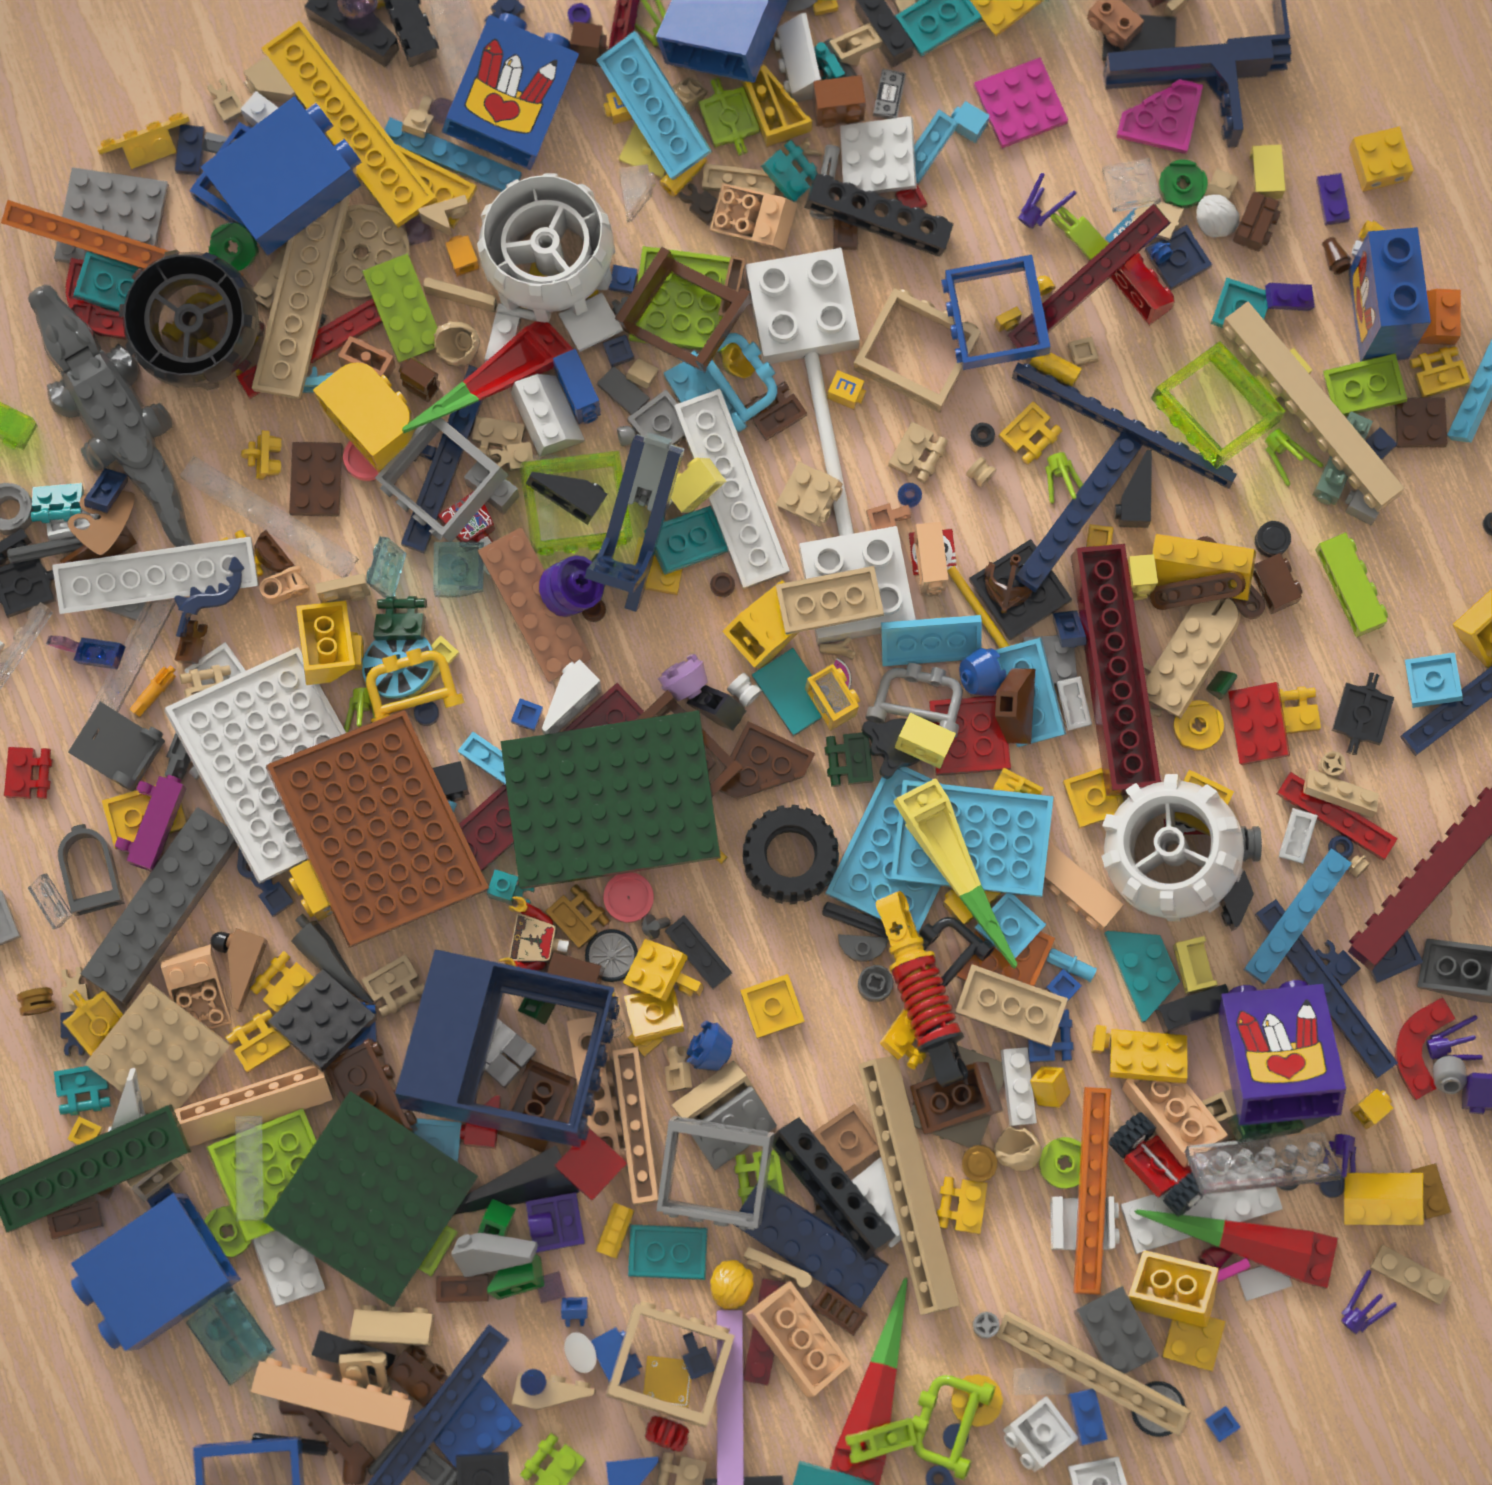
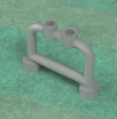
M908 663L907 669H890L883 675L874 707H868L865 718L868 721L885 723L887 713L905 717L912 713L925 720L940 723L939 726L956 733L954 738L957 737L959 725L955 722L962 700L963 689L956 679L945 676L946 671L938 667H933L931 673L921 672L922 666L916 663ZM894 678H904L913 683L920 681L929 683L934 687H950L953 695L948 714L885 703L891 681Z

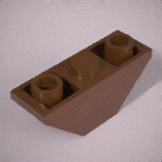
M1012 668L997 690L995 717L1007 743L1031 744L1036 669Z

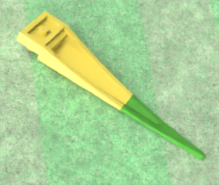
M935 778L896 798L893 803L905 820L907 829L1011 967L1015 969L1017 962L980 883L950 799L938 780Z

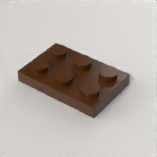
M292 442L290 516L340 517L342 443Z

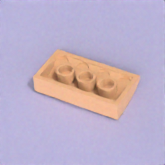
M1127 1079L1122 1088L1124 1093L1139 1112H1142L1156 1126L1155 1132L1184 1168L1209 1152L1228 1136L1187 1083Z
M791 1281L777 1289L746 1314L806 1397L815 1396L851 1365Z

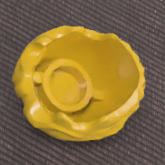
M738 1260L721 1262L713 1271L710 1281L713 1300L718 1306L726 1310L742 1307L753 1291L752 1272L746 1269Z

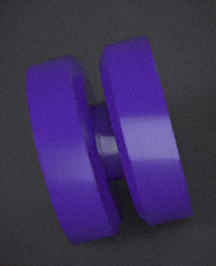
M578 555L571 556L548 567L543 572L539 581V592L543 603L557 616L570 617L576 615L583 610L593 607L600 601L604 591V584L585 578L587 568L592 563L588 558Z

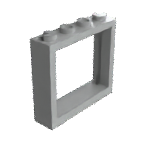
M439 418L418 427L406 447L380 471L375 479L382 484L380 489L386 495L391 497L394 494L399 498L396 503L406 512L409 509L413 510L415 514L412 517L424 526L428 523L432 527L429 532L440 541L444 537L451 543L508 477V474L444 419ZM440 430L490 472L444 527L394 485Z
M673 1116L668 1123L657 1211L663 1212L664 1215H670L669 1217L676 1218L678 1215L688 1216V1220L694 1222H703L704 1219L711 1220L717 1226L734 1224L739 1225L741 1230H754V1228H758L762 1223L774 1133ZM679 1132L763 1147L753 1214L670 1200Z

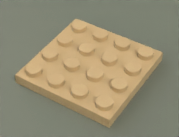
M149 982L85 1064L122 1093L130 1069L136 1068L144 1110L151 1113L170 1104L176 1110L182 1107L230 1044Z

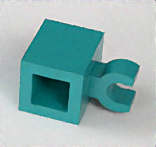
M495 869L487 895L491 899L513 905L514 899L512 897L523 898L524 892L530 891L534 893L535 888L520 889L517 876ZM525 899L526 903L531 904L530 900Z

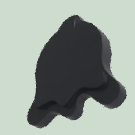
M893 719L886 723L866 721L862 726L861 731L871 740L870 753L873 756H882L884 758L879 772L885 779L891 778L900 767L912 766L920 761V759L895 748L907 719Z

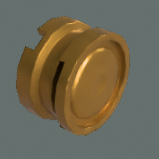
M35 988L18 993L17 1000L21 1002V1007L19 1008L20 1015L31 1016L54 1010L56 1006L51 998L53 995L52 988Z
M985 1145L970 1147L962 1158V1169L965 1175L976 1182L989 1180L997 1170V1159L994 1151Z

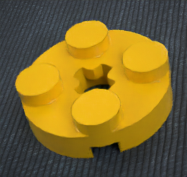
M1203 700L1191 701L1182 718L1179 719L1175 716L1173 721L1174 735L1180 745L1194 751H1203L1211 748L1218 742L1224 730V721L1219 710ZM1196 719H1199L1200 723L1205 724L1201 732H1197L1196 729L1192 728Z
M975 1374L964 1377L962 1380L982 1387L985 1382L996 1386L990 1405L983 1404L982 1407H977L971 1426L979 1427L992 1423L1000 1414L1003 1405V1397L999 1386L987 1376ZM953 1388L951 1395L952 1410L955 1416L962 1422L970 1393Z

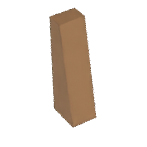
M733 255L730 258L725 286L737 292H740L746 258ZM721 299L718 316L723 317L731 303Z

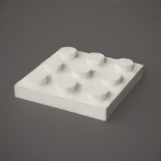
M911 116L840 125L843 183L849 182L856 185L858 189L877 193L917 188L913 119Z

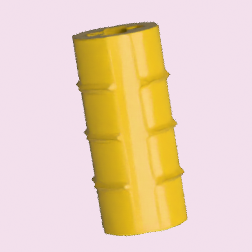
M703 158L674 180L670 179L666 173L659 183L668 194L675 197L684 189L689 181H692V178L700 172L708 161L706 158Z
M1051 352L1050 355L1033 357L1029 363L1039 372L1053 376L1060 383L1072 387L1082 368L1072 364V362H1068L1061 358V356L1059 357Z
M613 1202L606 1223L603 1226L604 1229L599 1238L596 1252L617 1259L635 1210Z

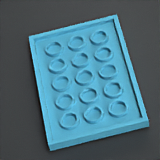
M900 767L891 778L885 779L881 777L825 894L882 921L876 908V901L901 891L908 901L917 933H919L941 886L891 880L899 811L893 801L901 796L903 780L929 782L933 779L908 767Z
M903 780L901 795L927 782ZM940 784L950 799L957 823L983 890L1042 897L1054 796ZM899 812L891 880L951 887L905 826L906 822Z

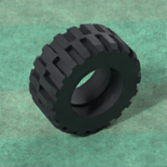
M782 805L777 806L774 811L769 809L763 813L760 819L757 818L752 823L751 829L748 830L745 836L743 864L747 878L751 880V885L756 890L758 889L762 892V896L767 899L769 897L773 898L777 903L790 902L791 905L803 900L804 902L810 901L815 895L819 896L824 891V888L827 885L829 886L838 865V841L834 836V830L831 825L826 824L824 817L820 814L817 816L813 813L812 809L807 807L804 810L800 809L799 805H791L789 808H785ZM798 833L811 842L814 849V861L810 869L803 875L785 877L777 874L770 867L767 860V849L771 841L780 834Z

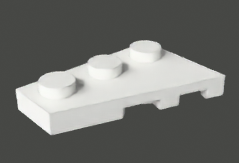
M880 1157L851 1181L857 1185L860 1192L874 1206L878 1214L896 1234V1237L888 1245L892 1248L902 1238L882 1158Z

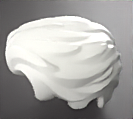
M1208 195L1204 196L1199 202L1196 210L1197 223L1204 234L1213 238L1226 237L1238 228L1240 224L1239 213L1235 205L1226 197Z

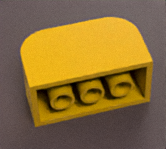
M350 363L337 370L314 388L313 391L323 412L380 473L410 442L416 429L403 433L402 428L413 420L411 417L412 412L406 405L407 400L399 391L395 393L391 389L392 384L385 375L380 377L373 368L366 364Z

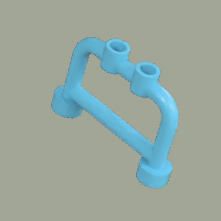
M729 333L718 351L730 343H736L768 388L766 396L746 409L713 359L707 366L708 371L736 410L730 416L735 429L741 432L747 427L746 421L775 400L777 385L772 376L776 372L768 361L763 364L758 356L762 352L754 341L749 344L742 335ZM695 350L691 352V354L695 356H698L699 354Z

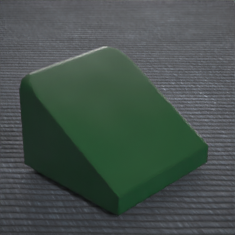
M1219 671L1206 687V690L1219 700L1222 699L1236 681L1237 674Z
M524 998L518 1012L542 1024H546L556 1004Z

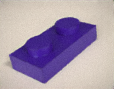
M1342 173L1318 176L1316 182L1325 225L1349 222L1350 214Z
M1268 283L1265 285L1268 309L1311 311L1315 308L1312 285Z

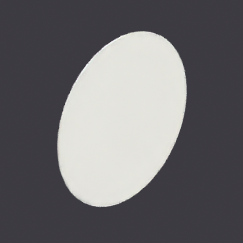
M577 1332L571 1333L565 1340L564 1350L566 1358L575 1370L581 1373H588L596 1364L594 1346L585 1335Z

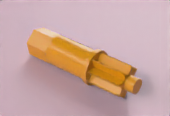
M171 665L168 668L163 666L137 698V701L130 710L140 718L175 679L176 676L173 673L176 669Z

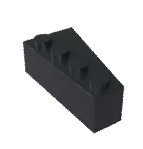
M308 0L304 6L307 17L384 67L388 66L399 51L397 37L362 0Z
M383 0L409 66L412 67L436 58L439 45L435 36H432L429 31L430 23L426 13L422 14L419 7L421 1Z

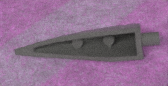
M301 914L296 919V922L302 927V930L291 942L319 970H325L346 990L372 1004L374 1001L351 973L338 952L333 939L317 921L310 922L304 914Z

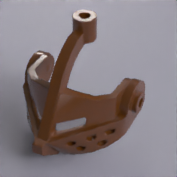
M1017 554L1012 555L1010 559L1011 571L1007 586L997 582L993 577L995 570L993 562H989L985 568L984 575H986L985 587L987 593L1002 608L1001 613H1006L1007 609L1024 603L1033 592L1026 586L1012 587L1016 568L1021 561V557Z

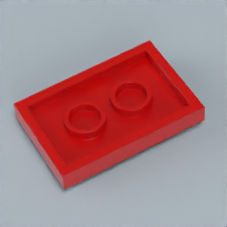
M1273 682L1228 691L1239 764L1246 765L1290 756L1279 683Z

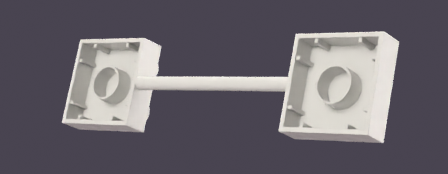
M842 248L745 264V275L748 290L751 292V306L759 347L762 352V363L764 364L768 361L769 364L805 359L826 471L828 475L840 480L843 484L840 498L833 502L839 536L804 542L799 545L804 579L874 566L884 616L814 629L817 645L843 641L847 637L854 639L881 634V622L916 620L897 526L854 534L819 360V355L859 349L860 338Z

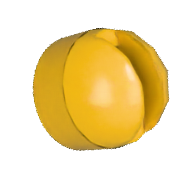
M1043 275L1037 278L1040 296H1045L1055 289V285L1050 277Z

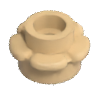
M1356 855L1350 861L1352 864L1349 867V875L1352 874L1358 878L1367 869L1370 863L1365 859V855L1361 858Z

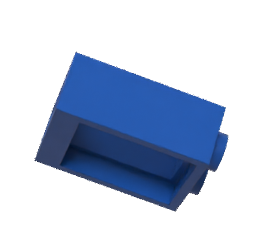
M576 348L554 357L555 374L578 424L594 422L601 415L600 402Z

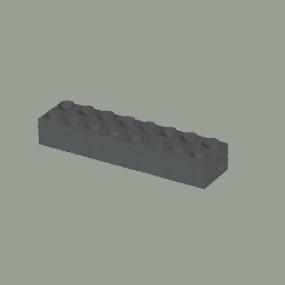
M197 807L80 974L125 1005H128L238 845L229 828Z

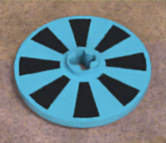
M425 637L423 640H374L363 658V678L366 682L368 672L373 667L383 664L382 658L396 655L397 659L407 657V651L417 648L421 649V653L433 651L432 646ZM427 661L379 675L376 678L379 695L386 698H402L415 693L430 678L435 661Z

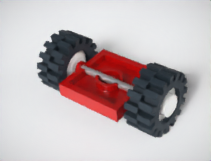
M1142 1112L1137 1113L1113 1134L1108 1144L1124 1159L1125 1164L1158 1198L1168 1192L1163 1202L1177 1217H1180L1204 1197L1203 1195L1208 1192L1211 1184L1189 1165L1184 1168L1158 1135L1149 1140V1137L1154 1134L1156 1126Z

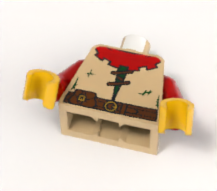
M512 897V899L517 900L518 906L517 908L509 906V910L521 912V914L517 913L509 957L500 959L499 962L540 971L544 969L546 964H550L553 952L567 955L570 940L556 938L557 928L553 925V920L540 908L526 903L524 898Z

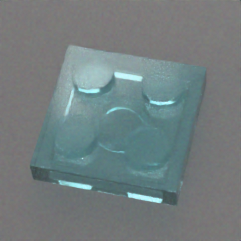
M380 536L378 544L375 545L373 550L374 558L371 567L367 571L366 583L384 598L395 596L407 553L391 539Z

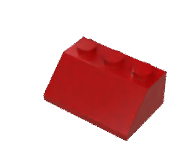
M1138 252L1110 279L1150 326L1172 309L1175 300L1170 289L1164 288L1160 284L1156 272L1146 267L1143 263V257Z

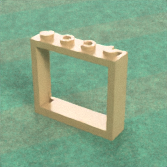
M894 288L856 357L853 370L940 413L963 371L962 363L956 362L940 394H937L866 358L895 303L950 329L951 325H954L953 316L948 317L947 311L942 312L936 309L929 301H920L914 298L910 292L904 289L899 291ZM962 322L964 335L968 338L966 346L968 356L970 357L980 339L981 331L971 322Z
M641 1301L640 1304L636 1303L631 1312L606 1396L705 1428L710 1419L735 1335L730 1334V1329L723 1326L715 1325L714 1328L705 1326V1321L690 1317V1320L680 1318L679 1312L666 1309L664 1313L655 1310L656 1305L644 1301ZM640 1315L723 1341L702 1413L619 1387Z

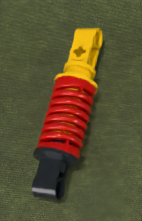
M901 891L877 900L876 908L891 944L889 951L891 955H894L895 963L889 967L895 983L898 985L901 1000L905 1003L904 1009L908 1012L907 1017L911 1021L910 1026L915 1030L914 1037L918 1040V1053H929L936 1079L943 1088L968 1078V1071L962 1060L957 1042L964 1038V1034L961 1032L958 1023H951L956 1019V1015L950 1013L953 1010L952 1005L946 1004L950 998L948 995H943L946 992V987L940 986L943 983L942 977H934L940 973L939 968L935 965V953L933 951L925 952L924 940L918 936L909 910L908 901Z

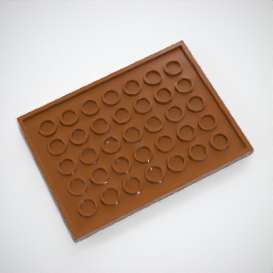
M405 710L266 765V770L349 948L489 889Z

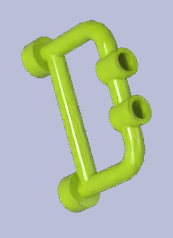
M942 1375L933 1380L928 1392L923 1390L919 1397L918 1405L923 1407L920 1417L914 1415L912 1419L917 1444L913 1445V1448L918 1457L955 1471L954 1477L965 1480L971 1466V1460L961 1457L979 1402L989 1406L996 1386L985 1382L982 1387L950 1375ZM945 1385L970 1393L950 1458L928 1451L923 1446V1439L929 1427L932 1411L937 1403L939 1390Z

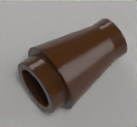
M1335 237L1324 240L1322 246L1329 270L1333 271L1335 275L1349 270L1351 257L1340 246Z

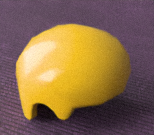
M730 343L725 347L722 352V364L725 371L743 379L750 377L755 372V369L747 360L741 348L736 343Z

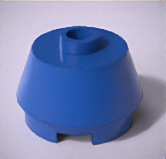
M978 648L961 661L959 667L960 679L968 693L982 696H994L997 693L998 688L1006 678V670H1001L997 660L1000 655L996 650L992 648Z
M704 1021L701 1024L703 1031L698 1036L694 1035L689 1044L687 1055L691 1056V1058H688L687 1062L694 1065L695 1069L718 1071L724 1063H727L731 1056L733 1038L718 1023L713 1024L709 1021Z

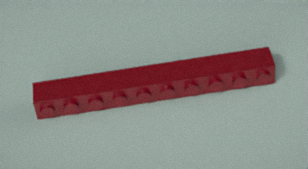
M1484 788L1477 797L1480 800L1477 805L1473 807L1470 804L1461 815L1464 818L1458 825L1454 822L1445 833L1448 836L1442 843L1438 840L1429 851L1432 854L1426 861L1422 858L1413 869L1416 872L1410 879L1406 876L1397 887L1400 890L1394 897L1390 894L1381 905L1384 908L1378 915L1374 912L1365 923L1368 926L1365 931L1361 933L1358 930L1350 939L1349 943L1352 945L1348 952L1370 971L1376 967L1492 836V788Z

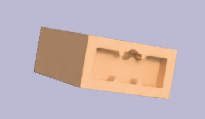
M941 522L916 524L914 543L921 594L927 593V596H937L946 590L948 583Z

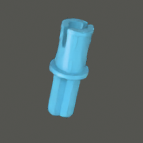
M1054 948L1049 951L1046 958L1047 962L1088 982L1092 981L1097 970L1096 967L1078 960L1077 956L1073 958Z

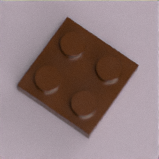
M1445 397L1407 398V402L1395 404L1397 448L1447 446Z

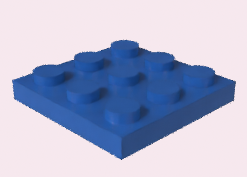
M482 1377L433 1442L456 1468V1455L492 1453L522 1427L523 1424ZM423 1407L417 1414L413 1416L415 1420L419 1417V1415L422 1413L425 1407Z

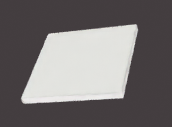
M603 293L586 300L588 310L578 316L573 313L571 308L559 313L579 352L623 331L620 323L615 320L616 316Z

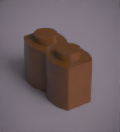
M413 357L409 361L406 359L399 368L400 379L403 380L402 386L424 401L430 402L440 387L438 373Z

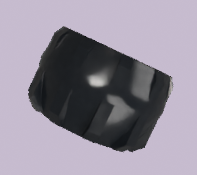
M172 250L165 252L164 257L152 262L143 270L139 268L132 276L134 281L127 292L124 304H120L119 317L123 319L127 350L148 373L158 380L177 388L202 387L206 390L219 388V381L227 378L237 369L245 372L252 364L247 357L254 347L256 337L264 336V323L259 321L258 307L255 300L258 296L256 291L235 267L208 252H180ZM191 285L212 287L223 298L203 309L190 303L183 304L178 308L168 301L178 290ZM164 305L175 311L174 323L179 330L185 333L183 357L173 355L161 339L159 318ZM228 312L226 332L219 344L210 352L196 357L198 340L209 337L213 331V318ZM196 315V322L189 326L191 318Z

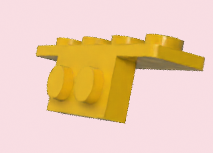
M182 112L170 115L168 117L169 120L160 123L157 120L145 125L146 129L137 132L136 129L123 133V138L114 140V137L105 139L100 142L101 146L97 147L98 153L101 155L122 147L131 169L176 153L168 129L189 122L188 114L183 115Z

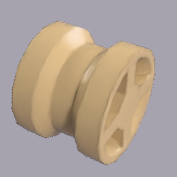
M980 457L969 468L966 476L975 479L977 485L982 488L993 477L997 469L993 466H988L986 460Z
M1328 752L1319 761L1318 770L1320 773L1337 778L1345 770L1346 760L1339 752Z

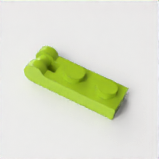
M905 1418L845 1436L847 1445H850L852 1454L849 1455L851 1463L861 1462L917 1444L911 1418ZM865 1441L867 1449L864 1451L861 1450L860 1442Z

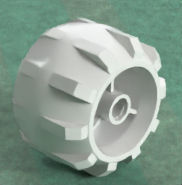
M544 173L542 176L512 181L506 185V189L496 197L492 204L485 206L481 214L482 227L479 241L477 242L481 266L487 281H490L498 291L501 304L509 311L520 306L533 310L537 322H549L551 312L562 311L571 308L573 313L578 316L588 310L585 301L588 296L596 289H608L612 281L610 263L612 255L616 253L613 243V232L608 215L605 214L602 207L594 199L593 191L586 185H577L567 179L558 177L557 174ZM566 229L578 234L584 240L581 255L570 268L565 263L560 242ZM534 231L530 240L521 241L525 236ZM536 262L539 272L548 277L527 274L516 265Z
M1165 774L1163 782L1153 783L1141 789L1136 783L1126 789L1129 797L1118 807L1114 815L1107 814L1103 823L1106 837L1104 855L1101 857L1115 889L1139 912L1143 911L1149 915L1166 918L1167 921L1181 922V918L1195 916L1207 910L1210 913L1220 906L1219 902L1229 893L1234 883L1239 882L1243 872L1244 839L1240 824L1232 809L1219 797L1218 792L1208 784L1202 787L1195 783L1181 781L1178 774ZM1175 812L1193 815L1207 826L1211 835V850L1208 858L1190 850L1182 832L1175 826ZM1166 813L1167 827L1161 828L1154 837L1156 851L1136 864L1134 849L1140 831L1150 820ZM1171 844L1179 845L1175 851L1167 852ZM1188 860L1203 867L1196 875L1179 883H1160L1145 876L1163 862L1170 866H1179Z

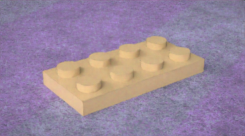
M874 566L776 585L785 635L884 616Z
M972 964L955 1013L1051 1048L1068 998Z

